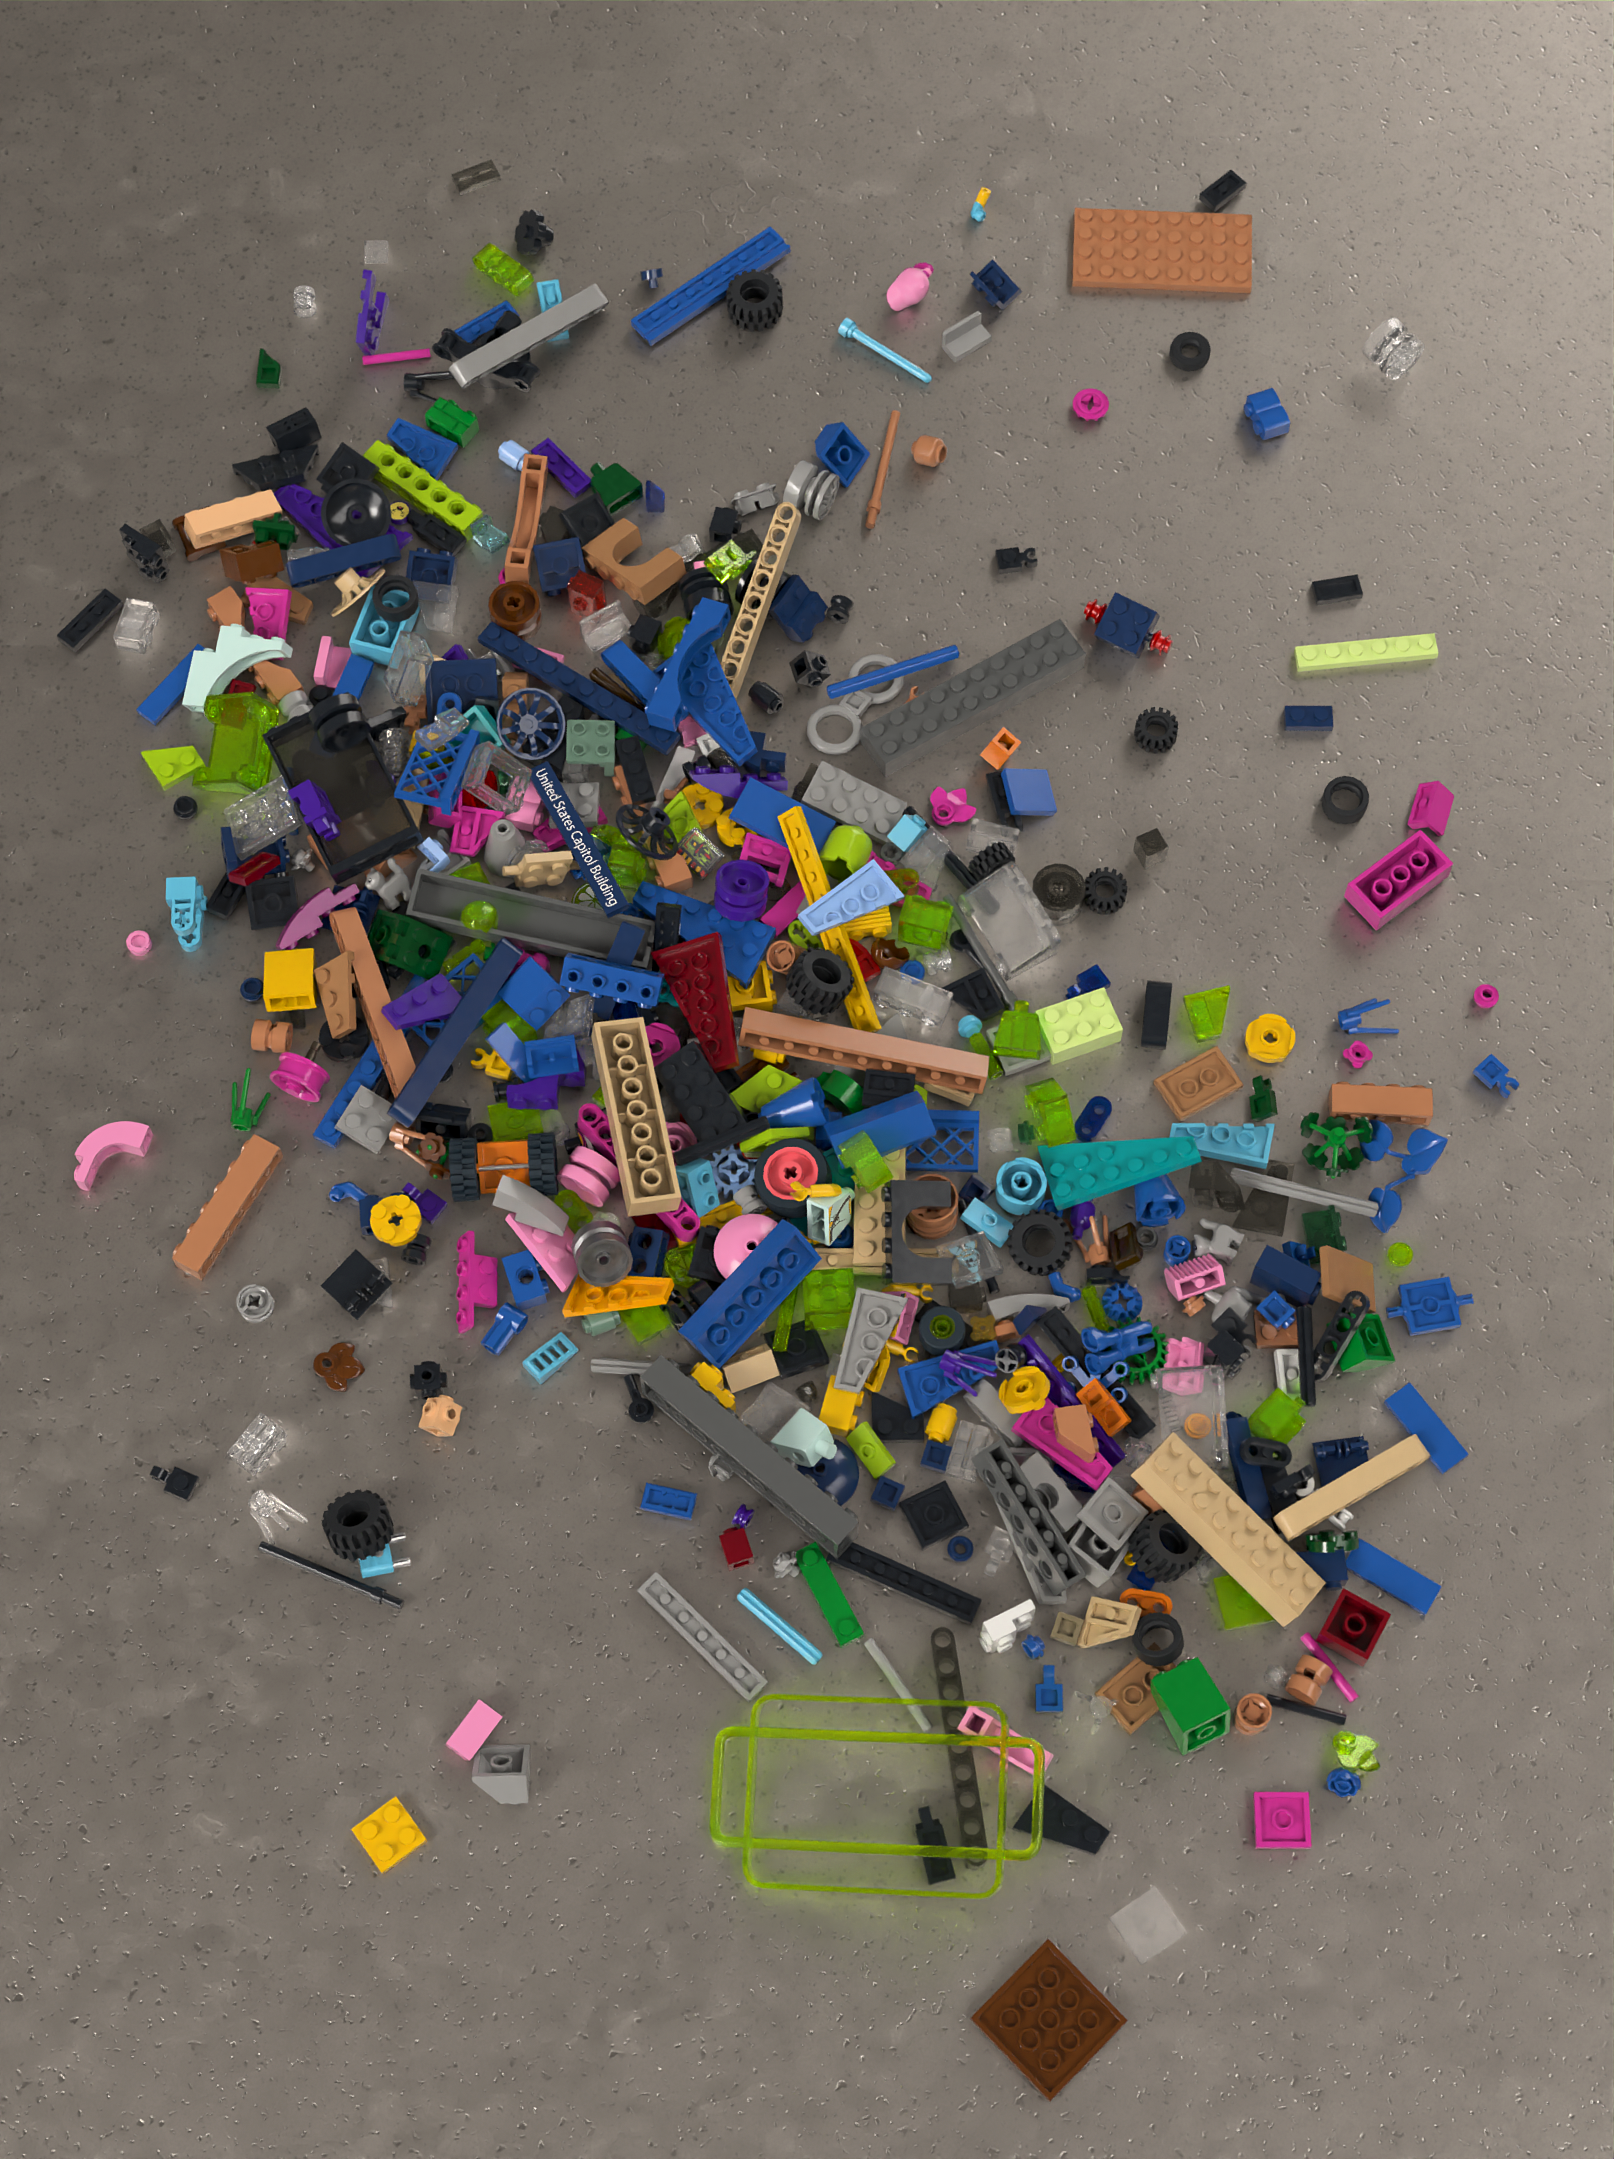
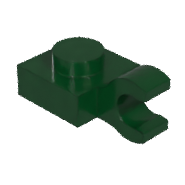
M1262 1075L1253 1078L1252 1083L1255 1095L1249 1097L1252 1120L1259 1122L1278 1114L1275 1091L1271 1090L1272 1083L1269 1078L1263 1080Z

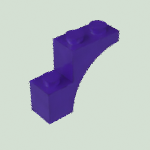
M576 1048L579 1072L544 1076L523 1084L507 1085L508 1108L519 1110H558L560 1086L585 1087L587 1072L586 1048Z

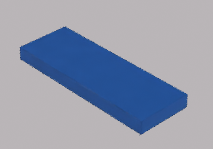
M1408 1383L1384 1401V1404L1410 1436L1414 1434L1418 1436L1431 1455L1429 1459L1442 1475L1468 1457L1467 1451L1411 1383Z
M1360 1538L1359 1548L1352 1550L1346 1559L1348 1571L1424 1616L1442 1587Z

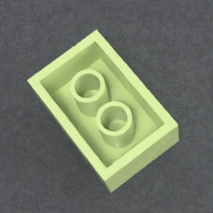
M1104 987L1035 1011L1034 1019L1051 1054L1050 1061L1052 1065L1121 1041L1123 1028Z

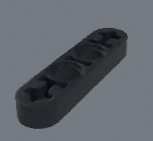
M1351 1291L1346 1295L1315 1347L1314 1366H1320L1323 1370L1321 1374H1315V1382H1323L1328 1379L1370 1308V1300L1364 1293ZM1353 1299H1360L1362 1306L1354 1308ZM1346 1310L1355 1314V1319L1352 1316L1346 1314ZM1342 1319L1350 1321V1328L1346 1332L1338 1330V1323ZM1335 1341L1337 1344L1335 1353L1331 1355L1326 1354L1324 1348L1326 1343ZM1322 1355L1324 1358L1329 1359L1330 1361L1329 1363H1327L1318 1357Z

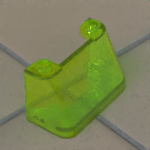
M253 692L206 696L204 715L215 726L208 767L200 766L196 768L193 774L192 786L205 791L245 795L265 794L269 786L273 756L262 735L267 733L272 727L278 726L279 712L277 707Z

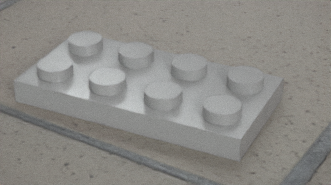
M821 761L800 802L843 825L861 827L869 838L883 845L888 843V834L899 822L908 804L824 761Z

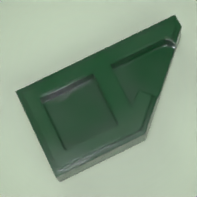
M260 348L256 378L257 388H280L281 365L272 359L264 349Z

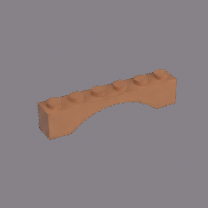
M524 454L516 519L505 561V582L521 581L529 585L534 557L533 546L536 545L548 476L547 456Z
M231 586L206 599L209 605L207 613L213 622L218 621L220 624L219 630L221 626H230L231 624H239L245 627L246 611L243 602ZM267 660L247 668L248 672L253 671L256 675L254 679L260 689L265 688L268 692L266 696L272 706H278L281 699L293 691L302 690L304 692L302 685L290 669L279 667Z
M618 765L614 767L613 785L616 791L620 790L623 795L620 797L622 806L632 804L622 767ZM642 804V805H638V806H641V807H644V808H645V807H646V804ZM633 809L636 815L642 816L643 811ZM644 831L639 832L640 836L637 837V840L640 839ZM651 836L648 837L642 846L649 851ZM657 842V851H658V853H659V854H665L664 852L661 851V849H660V847H659V844H658V842ZM676 853L669 860H657L646 856L649 869H654L657 876L654 879L657 886L676 893L693 888L692 875L683 856Z

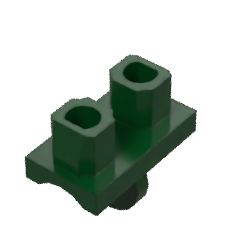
M275 512L273 519L266 518L265 521H253L252 527L255 533L256 544L275 540L279 543L280 550L289 551L292 543H297L298 535L295 533V525L289 524L288 520H282L281 513Z

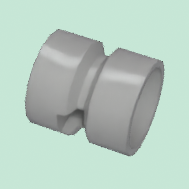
M296 690L287 694L278 704L280 712L288 722L292 717L302 715L313 708L309 698L302 690Z

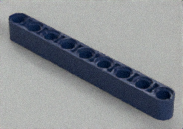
M504 937L501 938L387 1112L389 1116L407 1128L413 1123L520 959L523 950Z

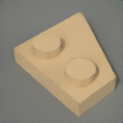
M1092 1596L1076 1645L1081 1648H1088L1134 1635L1142 1609L1135 1605Z

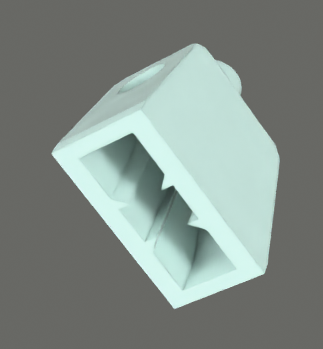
M800 1408L770 1441L778 1449L777 1453L782 1458L788 1457L795 1464L806 1467H813L822 1457L832 1459L837 1452V1447L834 1445V1440L828 1426L803 1408Z

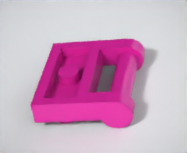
M747 832L739 860H750L779 869L778 874L769 871L767 873L769 882L775 883L774 886L782 888L791 853L789 849L770 839Z

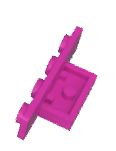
M471 1230L460 1236L457 1242L459 1263L456 1273L459 1276V1286L456 1298L459 1300V1310L456 1315V1323L458 1324L459 1333H465L473 1328L474 1306L490 1309L497 1306V1258L474 1254V1231Z

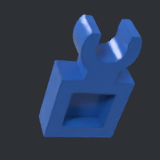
M1492 1054L1483 1060L1473 1071V1074L1490 1089L1496 1085L1499 1088V1093L1504 1098H1508L1510 1095V1091L1505 1086H1511L1514 1090H1517L1519 1087L1516 1079L1506 1076L1509 1069Z

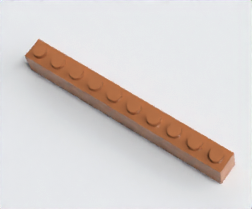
M745 1007L738 1041L740 1046L864 1071L866 1069L916 1074L915 1081L979 1094L983 1093L988 1075L989 1056L748 1007Z

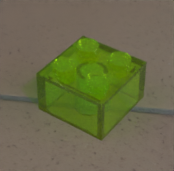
M906 895L898 922V941L945 953L952 930L954 906H950L944 901L934 902L926 900L920 895Z
M853 1268L811 1270L802 1280L805 1330L848 1328L855 1300Z

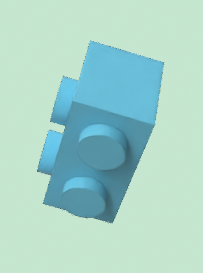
M699 1158L685 1165L675 1166L681 1198L699 1218L720 1205L718 1190L715 1186L713 1170L709 1160Z

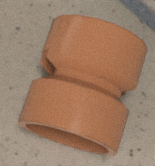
M779 940L769 947L766 958L767 963L771 969L787 975L798 957L806 949L791 942Z
M256 1019L251 1034L252 1050L267 1052L271 1048L274 1053L289 1052L293 1039L292 1023L277 1021L273 1024L271 1020Z
M1302 1655L1295 1667L1297 1674L1291 1675L1285 1690L1299 1701L1315 1705L1322 1693L1320 1686L1327 1684L1333 1671L1328 1665L1317 1658Z
M1250 1693L1245 1695L1238 1702L1233 1713L1235 1727L1245 1735L1254 1736L1261 1733L1270 1721L1272 1707L1269 1701L1260 1694Z

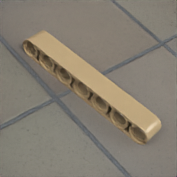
M1414 1434L1284 1509L1273 1520L1287 1541H1290L1417 1467L1431 1455L1418 1436Z

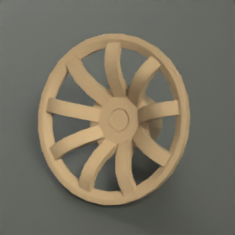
M351 567L342 573L334 581V584L342 592V601L331 612V615L333 617L337 616L362 597L385 573L384 568L368 578L359 577Z

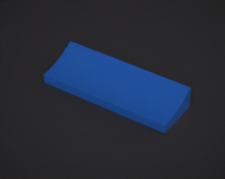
M782 1219L678 1332L710 1365L720 1369L822 1258L797 1227Z

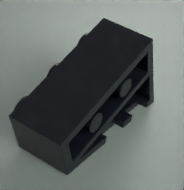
M563 694L558 701L565 717V733L560 745L547 757L537 760L525 759V761L535 767L548 761L558 780L564 783L569 765L566 762L567 720H585L583 705ZM556 710L547 715L542 722L559 723ZM541 729V732L554 742L558 729ZM534 737L538 753L549 748L544 741ZM528 740L522 746L523 753L531 754Z

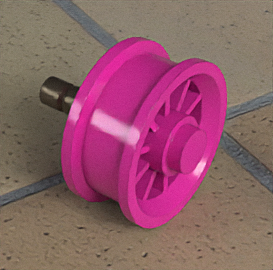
M313 1041L305 1057L289 1052L281 1053L279 1057L281 1063L277 1070L271 1072V1081L292 1096L308 1102H318L321 1098L320 1089L323 1084H327L330 1080L329 1074L322 1067L314 1063L322 1045L319 1042Z

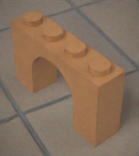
M623 517L582 547L583 560L587 568L598 572L604 580L608 579L617 589L624 590L633 600H638L646 605L680 580L687 572L683 557L668 547L644 564L637 566L619 564L626 556L643 545L638 527Z

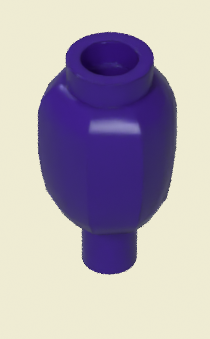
M1093 1199L1071 1207L1070 1224L1073 1228L1072 1237L1075 1240L1082 1239L1083 1231L1091 1226L1089 1217H1095L1096 1207L1093 1204Z

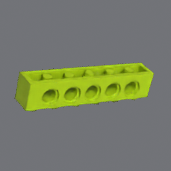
M377 440L362 455L380 468L374 476L375 480L424 514L429 515L431 513L464 535L467 542L484 525L483 512L479 506L467 502L459 492L451 491L443 481L434 479L424 468L415 466L407 456L399 455L391 445Z

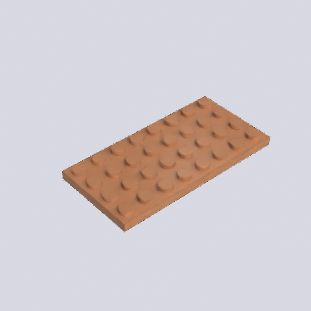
M1075 208L1072 286L1251 293L1252 215Z

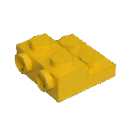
M766 960L760 962L747 989L742 987L740 982L733 976L729 977L727 975L732 1011L745 1010V1007L773 1012V1005L777 1004L776 991L770 988V984H773L772 969L767 970Z
M698 1362L690 1371L691 1376L699 1382L700 1385L698 1387L704 1392H712L719 1399L718 1403L723 1408L729 1407L736 1413L735 1397L724 1388L722 1372L714 1365L708 1366L705 1362Z

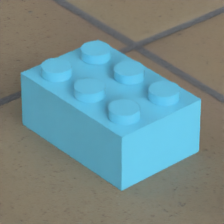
M374 584L369 591L349 640L352 654L397 668L419 614L420 607L418 604L415 614L402 622L384 620L378 615L373 603V589L376 585ZM392 590L383 596L382 603L390 608H398L408 602L409 594L400 590Z

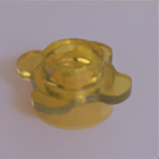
M987 1315L985 1318L972 1317L970 1320L973 1328L971 1338L974 1341L993 1340L996 1337V1332L994 1331L995 1318L992 1315Z

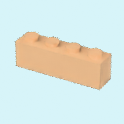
M271 489L263 492L259 491L249 496L238 497L228 502L214 504L204 509L186 513L184 529L194 548L198 549L253 533L252 525L254 520L265 521L266 518L273 519L275 512L282 514V509Z

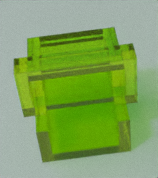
M1277 1387L1250 1415L1248 1423L1251 1433L1255 1437L1279 1441L1287 1445L1304 1428L1307 1422L1299 1415L1305 1406V1402L1298 1396L1292 1400Z

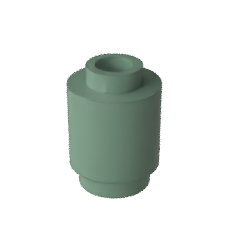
M618 1311L584 1315V1319H581L585 1333H590L592 1337L615 1329L616 1325L621 1324Z

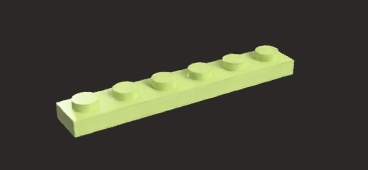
M1435 633L1297 646L1294 649L1298 672L1435 659L1439 654Z

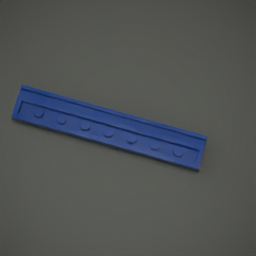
M770 226L631 319V326L652 346L725 297L729 282L734 280V276L737 274L742 275V272L746 270L751 272V269H756V272L765 270L790 253L791 246L787 245L784 239Z

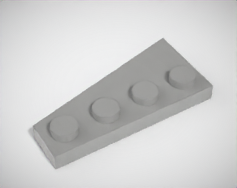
M857 1287L834 1389L860 1394L906 1306L908 1298Z

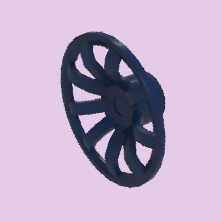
M524 688L511 693L504 699L497 712L496 730L503 746L514 756L526 760H537L547 757L560 745L565 733V717L561 706L552 695L541 689ZM523 694H534L529 710L526 709L525 702L521 696ZM543 697L551 705L537 714L536 710L540 698ZM514 698L519 705V714L506 708ZM556 710L559 723L542 722V718ZM503 714L513 719L511 727L502 729ZM541 729H558L555 741L553 742L547 735L541 732ZM515 732L518 735L513 747L508 743L504 736L505 734ZM534 737L544 741L549 748L538 753ZM525 738L530 744L531 754L518 751Z

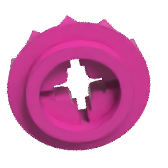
M1097 389L1081 390L1073 399V411L1077 413L1078 418L1083 417L1086 421L1089 419L1097 421L1098 418L1105 416L1109 408L1107 396ZM1091 400H1093L1094 407H1092L1091 410H1088L1087 405H1089V403H1091Z

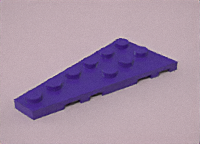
M296 484L280 487L273 493L281 509L327 551L343 547L328 535L323 526L321 507L324 498L314 495L312 491ZM357 510L353 512L355 519H359L362 515ZM392 525L389 526L385 534L396 535L400 550L414 539L411 533L401 532ZM381 566L356 573L359 577L368 578Z

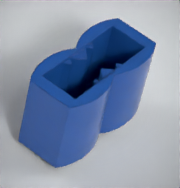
M1273 388L1247 396L1244 411L1247 417H1251L1256 435H1260L1263 440H1267L1289 432V417Z

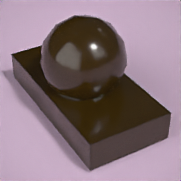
M1129 1222L1109 1232L1116 1269L1121 1271L1129 1266L1138 1265L1142 1261L1144 1251L1141 1245L1138 1244L1136 1227L1133 1223Z

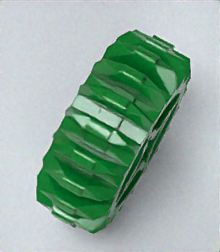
M1140 1316L1136 1318V1322L1141 1321ZM1127 1317L1126 1324L1118 1320L1116 1322L1117 1329L1133 1324L1132 1319ZM1158 1325L1152 1328V1332L1141 1335L1145 1338L1154 1339L1155 1359L1148 1365L1145 1355L1147 1352L1127 1357L1123 1361L1132 1363L1137 1368L1130 1367L1129 1373L1119 1378L1121 1383L1125 1378H1128L1130 1386L1134 1384L1135 1379H1138V1383L1143 1385L1145 1378L1152 1382L1154 1375L1160 1376L1162 1374L1161 1368H1164L1166 1363L1165 1355L1169 1353L1165 1349L1169 1342L1163 1341L1166 1338L1165 1333L1157 1334L1160 1328ZM1110 1326L1108 1332H1112L1116 1327ZM1111 1346L1103 1349L1104 1352L1112 1350ZM1115 1363L1111 1364L1108 1368H1113ZM1119 1364L1117 1371L1120 1374H1124L1125 1367Z

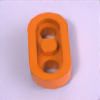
M1130 1588L1125 1590L1119 1599V1602L1125 1604L1129 1600L1135 1601L1137 1606L1142 1609L1139 1618L1149 1613H1156L1153 1608L1154 1605L1162 1606L1163 1611L1161 1613L1170 1615L1172 1611V1601L1163 1593Z

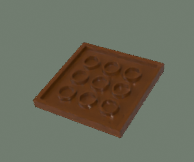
M1049 1939L970 2018L980 2031L1048 2102L1075 2077L1128 2021Z

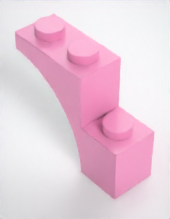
M972 1705L969 1706L957 1728L964 1735L986 1746L998 1756L1039 1779L1044 1775L1054 1756Z

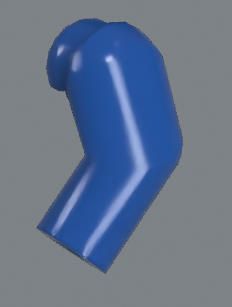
M1060 1272L1048 1275L1054 1295L1069 1298L1070 1303L1080 1300V1289L1064 1284Z

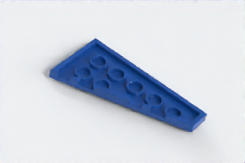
M642 881L633 897V905L653 920L656 918V905L658 902L682 905L680 937L683 939V942L719 932L722 936L727 975L729 977L733 976L740 982L742 987L747 989L776 934V928L755 920L743 922L730 920L722 916L713 905Z

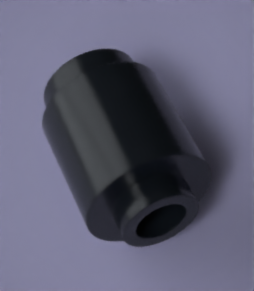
M755 682L748 692L751 701L768 714L777 713L784 704L783 695L766 682Z

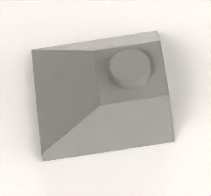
M530 1744L481 1746L475 1753L472 1782L500 1803L514 1805L528 1803L530 1790Z

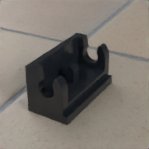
M307 407L266 427L274 447H277L278 453L284 450L305 447L322 438L317 422Z

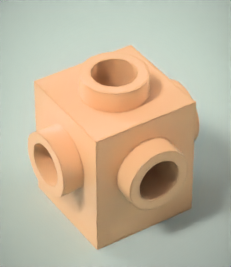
M446 1395L427 1398L422 1409L423 1414L418 1427L437 1437L453 1436L456 1426L460 1421L462 1407L454 1403L453 1398Z

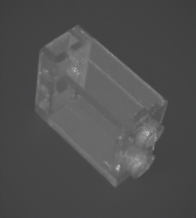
M400 631L383 678L393 702L402 707L417 706L434 660L423 634Z
M487 741L474 747L461 787L496 811L504 812L506 816L519 811L523 806V797L530 785V777L533 770L492 742ZM490 763L512 778L505 797L484 784Z

